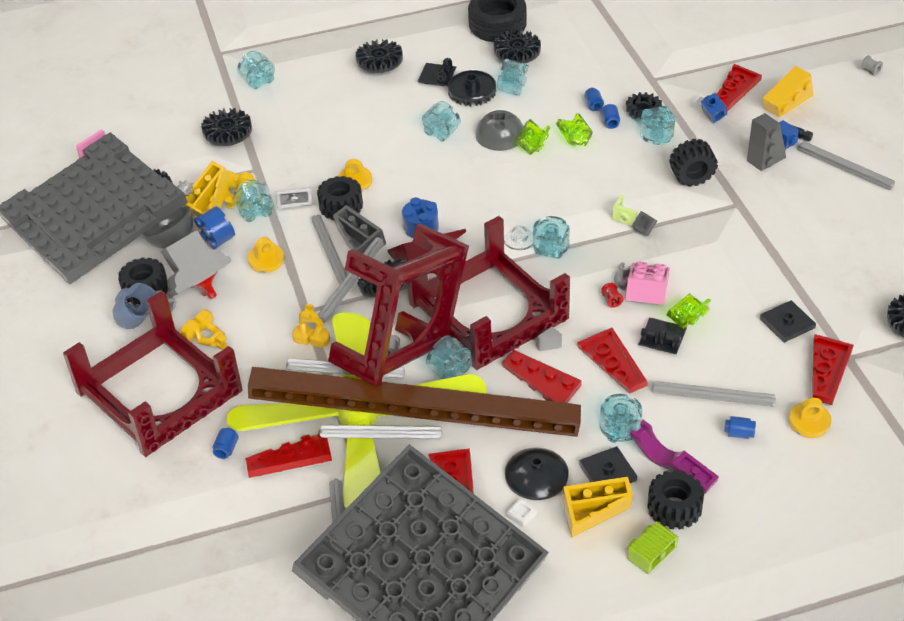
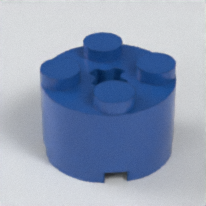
M414 197L403 207V229L407 236L414 238L415 228L418 224H423L438 231V209L435 202Z
M217 206L194 219L196 226L201 229L199 232L200 236L204 241L209 240L208 243L213 250L235 236L230 221H226L224 218L226 215Z

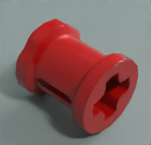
M607 283L601 288V294L606 297L609 307L615 308L622 304L624 298L622 294L618 293L615 283Z

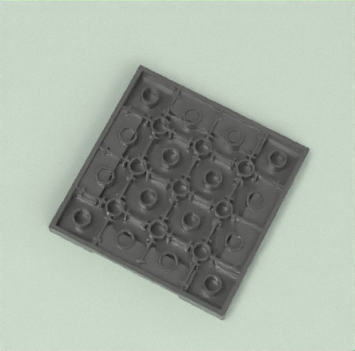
M111 132L82 150L85 156L79 158L53 177H50L32 191L28 192L26 189H23L0 204V217L69 285L188 203L184 192L167 178L160 177L130 152L128 146Z
M409 444L293 563L292 572L326 600L332 599L357 621H493L545 561L549 552Z

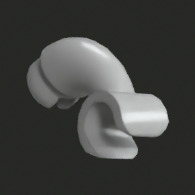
M623 262L619 265L614 281L618 287L626 289L628 280L624 277L629 276L630 266L624 269L625 264Z

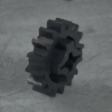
M639 92L638 95L632 94V97H628V100H626V112H629V116L634 115L635 119L637 117H640L641 120L643 118L649 120L650 117L656 118V115H660V111H662V100H659V96L654 97L653 93L648 95L647 92L644 94Z

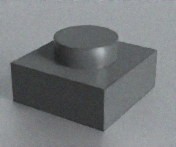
M640 211L632 227L649 236L658 220Z

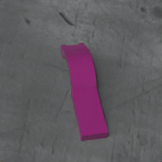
M644 419L640 422L641 428L637 432L634 429L630 431L629 435L650 461L660 467L671 468L672 470H677V472L685 471L687 475H694V479H698L701 482L700 486H703L704 494L718 481V475L685 450L674 452L662 445L656 438L652 425Z

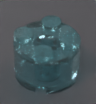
M250 51L242 57L243 61L239 62L237 66L238 74L253 89H258L261 85L271 83L274 80L275 67L273 63L263 53L258 51Z
M505 59L501 67L502 73L498 77L497 89L520 96L521 86H525L527 81L525 74L528 71L529 65Z
M438 101L422 116V122L425 127L424 132L428 136L433 135L444 142L460 126V116L452 111L453 107L450 104Z
M667 106L644 109L641 116V138L646 142L648 140L653 141L655 145L670 142L671 138L674 137L675 115L669 111Z
M258 180L246 181L239 186L240 189L237 192L235 190V203L240 215L247 222H252L255 218L262 216L268 217L272 214L274 202L264 182L262 184Z
M547 216L545 220H537L533 225L534 252L537 255L553 257L555 259L561 258L570 246V226L566 224L563 218L557 216Z
M448 335L435 343L433 346L434 352L432 355L428 353L426 358V365L441 379L456 377L461 372L466 373L471 366L469 361L472 353L459 340Z
M614 394L605 399V402L600 407V430L607 437L608 441L616 443L618 441L632 440V437L629 435L630 431L634 429L637 432L641 428L639 424L642 421V405L636 398L633 400L628 398L626 394Z

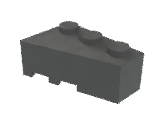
M766 113L752 119L747 162L763 171L786 158L780 123Z
M345 205L333 215L337 229L350 250L354 249L364 253L375 237L383 240V246L387 244L383 230L349 206Z

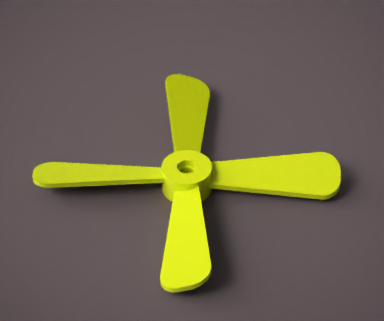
M347 312L336 314L332 318L335 340L364 355L370 321L360 314ZM343 374V377L361 379L355 375ZM474 374L416 385L487 394L484 381ZM290 403L242 405L231 409L227 414V425L235 431H245L337 416L342 425L370 426L377 420L378 416L393 415ZM347 438L343 486L344 510L381 473L373 438Z

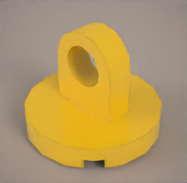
M349 159L346 162L345 169L338 175V177L346 176L347 178L351 177L353 180H357L361 185V191L366 187L369 188L372 184V173L369 169L363 167L361 161L357 159Z
M268 237L259 238L254 248L248 254V264L256 272H260V270L265 271V273L275 271L282 266L284 260V252L281 247L273 244Z
M809 398L793 406L789 413V425L793 431L799 432L803 437L817 438L823 436L830 429L831 415L823 407L820 399Z

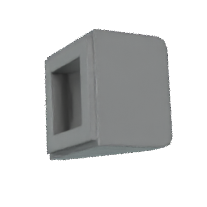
M550 327L538 335L539 351L562 347V334L555 328Z

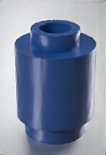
M593 87L586 90L584 98L588 108L591 111L600 110L604 106L600 91Z
M614 104L605 105L601 109L604 125L614 129L620 123L618 108Z
M730 416L729 420H725L724 432H728V437L754 438L756 421H751V418Z
M220 429L212 446L213 454L217 458L227 459L232 455L239 439L234 429Z

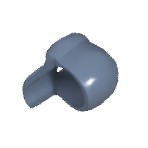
M135 283L130 288L122 289L115 298V305L112 311L116 324L125 329H134L142 324L148 314L146 300L156 295L155 290L143 283ZM130 297H135L141 303L139 305H132L126 302V300Z

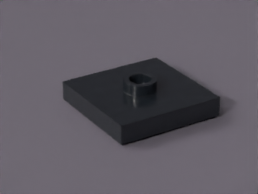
M792 300L760 314V320L784 343L816 328V323Z
M617 446L579 461L580 467L590 482L628 477L630 483L637 481V474Z

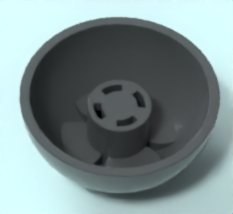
M496 110L486 114L476 128L477 142L490 150H510L519 146L525 139V129L521 120L515 114L505 110Z
M188 207L179 208L143 233L142 236L155 247L162 249L169 247L191 233L193 217Z

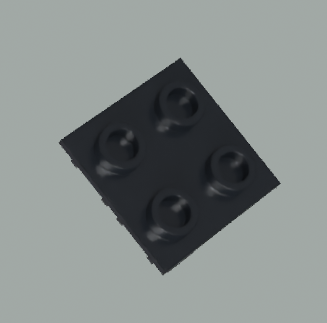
M445 58L442 65L426 63L418 83L448 86V82L453 77L457 66H453L451 58Z
M649 318L646 327L641 330V339L638 345L677 355L687 326Z

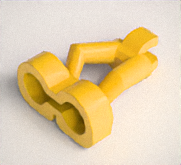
M228 171L232 181L224 198L227 208L233 209L235 202H239L244 190H250L254 187L255 178L248 172L235 174L232 171ZM229 189H236L234 194H231Z
M306 304L305 310L299 313V325L294 328L292 333L293 341L308 345L310 342L311 346L323 348L330 343V334L326 328H323L324 323L318 314L314 312L313 305ZM306 322H314L316 324L315 329L310 328Z
M207 309L199 312L194 319L189 320L181 328V334L189 341L197 338L198 344L212 347L217 346L221 350L228 346L225 343L227 340L225 333L213 324V313ZM209 329L213 335L210 338H205L201 332Z

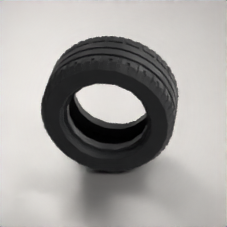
M471 0L468 5L469 28L476 37L489 42H494L495 38H498V35H501V33L506 36V31L510 32L512 30V34H516V30L520 31L522 29L524 31L527 25L526 3L524 0Z

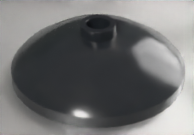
M545 448L521 450L509 459L505 467V480L508 487L518 496L529 500H545L556 496L566 486L569 477V470L565 460L556 452Z

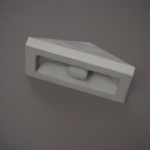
M310 187L276 191L278 209L313 205Z

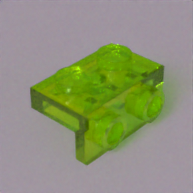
M576 113L573 121L558 119L556 123L567 142L573 146H586L593 134V131L578 113Z
M529 119L521 130L516 143L530 155L535 151L539 152L544 146L543 142L549 136L548 132L551 127L547 125L544 129H541Z
M689 293L670 308L666 315L685 329L690 324L693 326L700 316L704 317L710 310L708 306L712 300L708 298L701 303Z

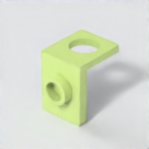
M621 194L613 206V220L632 226L637 218V211L623 207L624 195Z

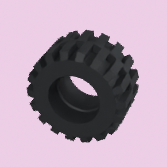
M696 139L686 140L685 143H680L677 148H674V153L670 154V167L677 181L684 186L691 187L692 185L699 186L700 183L704 184L706 180L712 178L711 176L716 173L715 170L718 168V161L710 145L706 141L703 142L702 139L697 141Z
M335 176L334 178H328L327 181H323L322 185L318 187L319 210L327 219L331 218V220H334L333 215L345 205L357 213L361 212L363 208L361 185L357 180H353L351 177L347 178L346 176Z
M144 257L134 259L132 262L126 263V266H123L118 273L121 290L130 288L135 283H143L150 286L155 292L158 290H162L165 294L168 292L165 268L157 259L152 260L149 257L147 259ZM130 297L126 300L133 305L141 303L135 297Z
M667 470L663 472V475H656V479H652L649 485L647 509H649L650 517L653 516L655 522H660L664 527L669 526V529L673 530L674 527H678L679 530L684 529V526L691 527L692 522L696 523L702 514L704 488L700 486L701 482L698 479L695 480L694 475H687L685 471L677 472V470H672V472H669ZM668 498H679L683 501L676 502L669 500Z

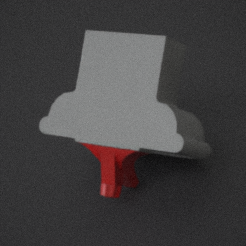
M197 230L161 251L174 272L167 281L169 289L167 295L169 297L176 296L193 287L199 288L203 296L207 295L210 299L217 296L212 286L213 278L219 269L231 262V258L225 256L220 251L211 252Z

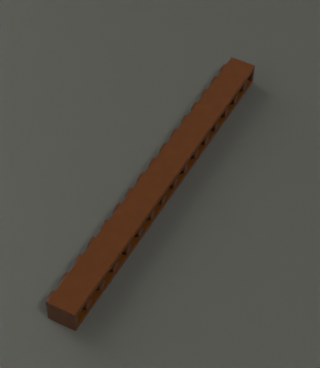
M252 367L248 381V399L574 437H578L581 423V405L390 382H382L381 385L376 387L363 379L264 367Z

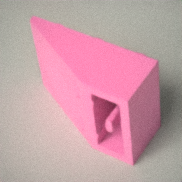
M641 261L633 263L628 276L626 300L664 305L670 267H666L665 264L647 265L646 262Z

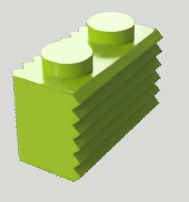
M656 521L652 526L648 525L638 539H633L627 547L628 560L638 566L639 569H642L643 572L645 571L646 574H649L677 547L678 536Z

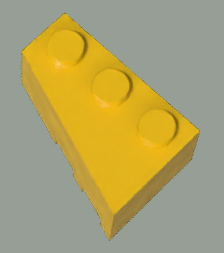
M794 66L762 98L764 109L781 117L812 97L814 94L811 74Z
M211 161L192 185L193 188L191 190L194 193H190L189 196L185 195L188 203L184 207H188L193 215L199 217L215 206L221 209L232 181V177L226 168Z
M628 477L563 487L562 500L571 538L631 508L633 494Z

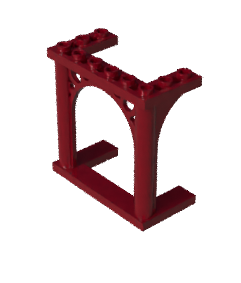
M500 216L484 223L485 251L465 262L461 284L494 267L524 294L528 301V311L521 322L510 329L500 332H491V320L487 316L470 324V328L462 325L453 316L449 336L472 358V367L476 370L487 366L494 360L535 339L550 327H555L569 319L570 276L564 273L551 280L550 289L534 280L504 253V219ZM426 274L408 282L410 305L413 308L419 306L430 318H432L435 297L439 286L437 276L428 281V275ZM542 312V314L538 316H534L532 313Z
M418 224L415 228L413 244L430 252L395 267H390L354 249L349 250L345 270L378 287L365 354L362 355L336 341L331 343L328 362L377 387L381 385L384 375L434 350L440 353L445 352L469 245L423 224ZM434 273L439 280V286L430 322L426 323L404 311L398 313L395 330L408 336L412 343L387 355L401 285L426 274Z
M163 291L146 300L153 329L93 367L90 366L85 347L80 342L63 352L76 393L80 397L86 395L137 442L140 453L144 457L155 452L158 448L173 440L177 435L189 429L193 424L205 418L209 413L243 391L234 349L228 346L215 354L213 359L203 353L175 329L167 295ZM162 344L167 345L196 371L199 377V385L191 400L173 412L153 416L151 406L146 401L133 410H129L101 385ZM207 387H214L208 392H203V389ZM157 421L161 422L158 426L155 423Z

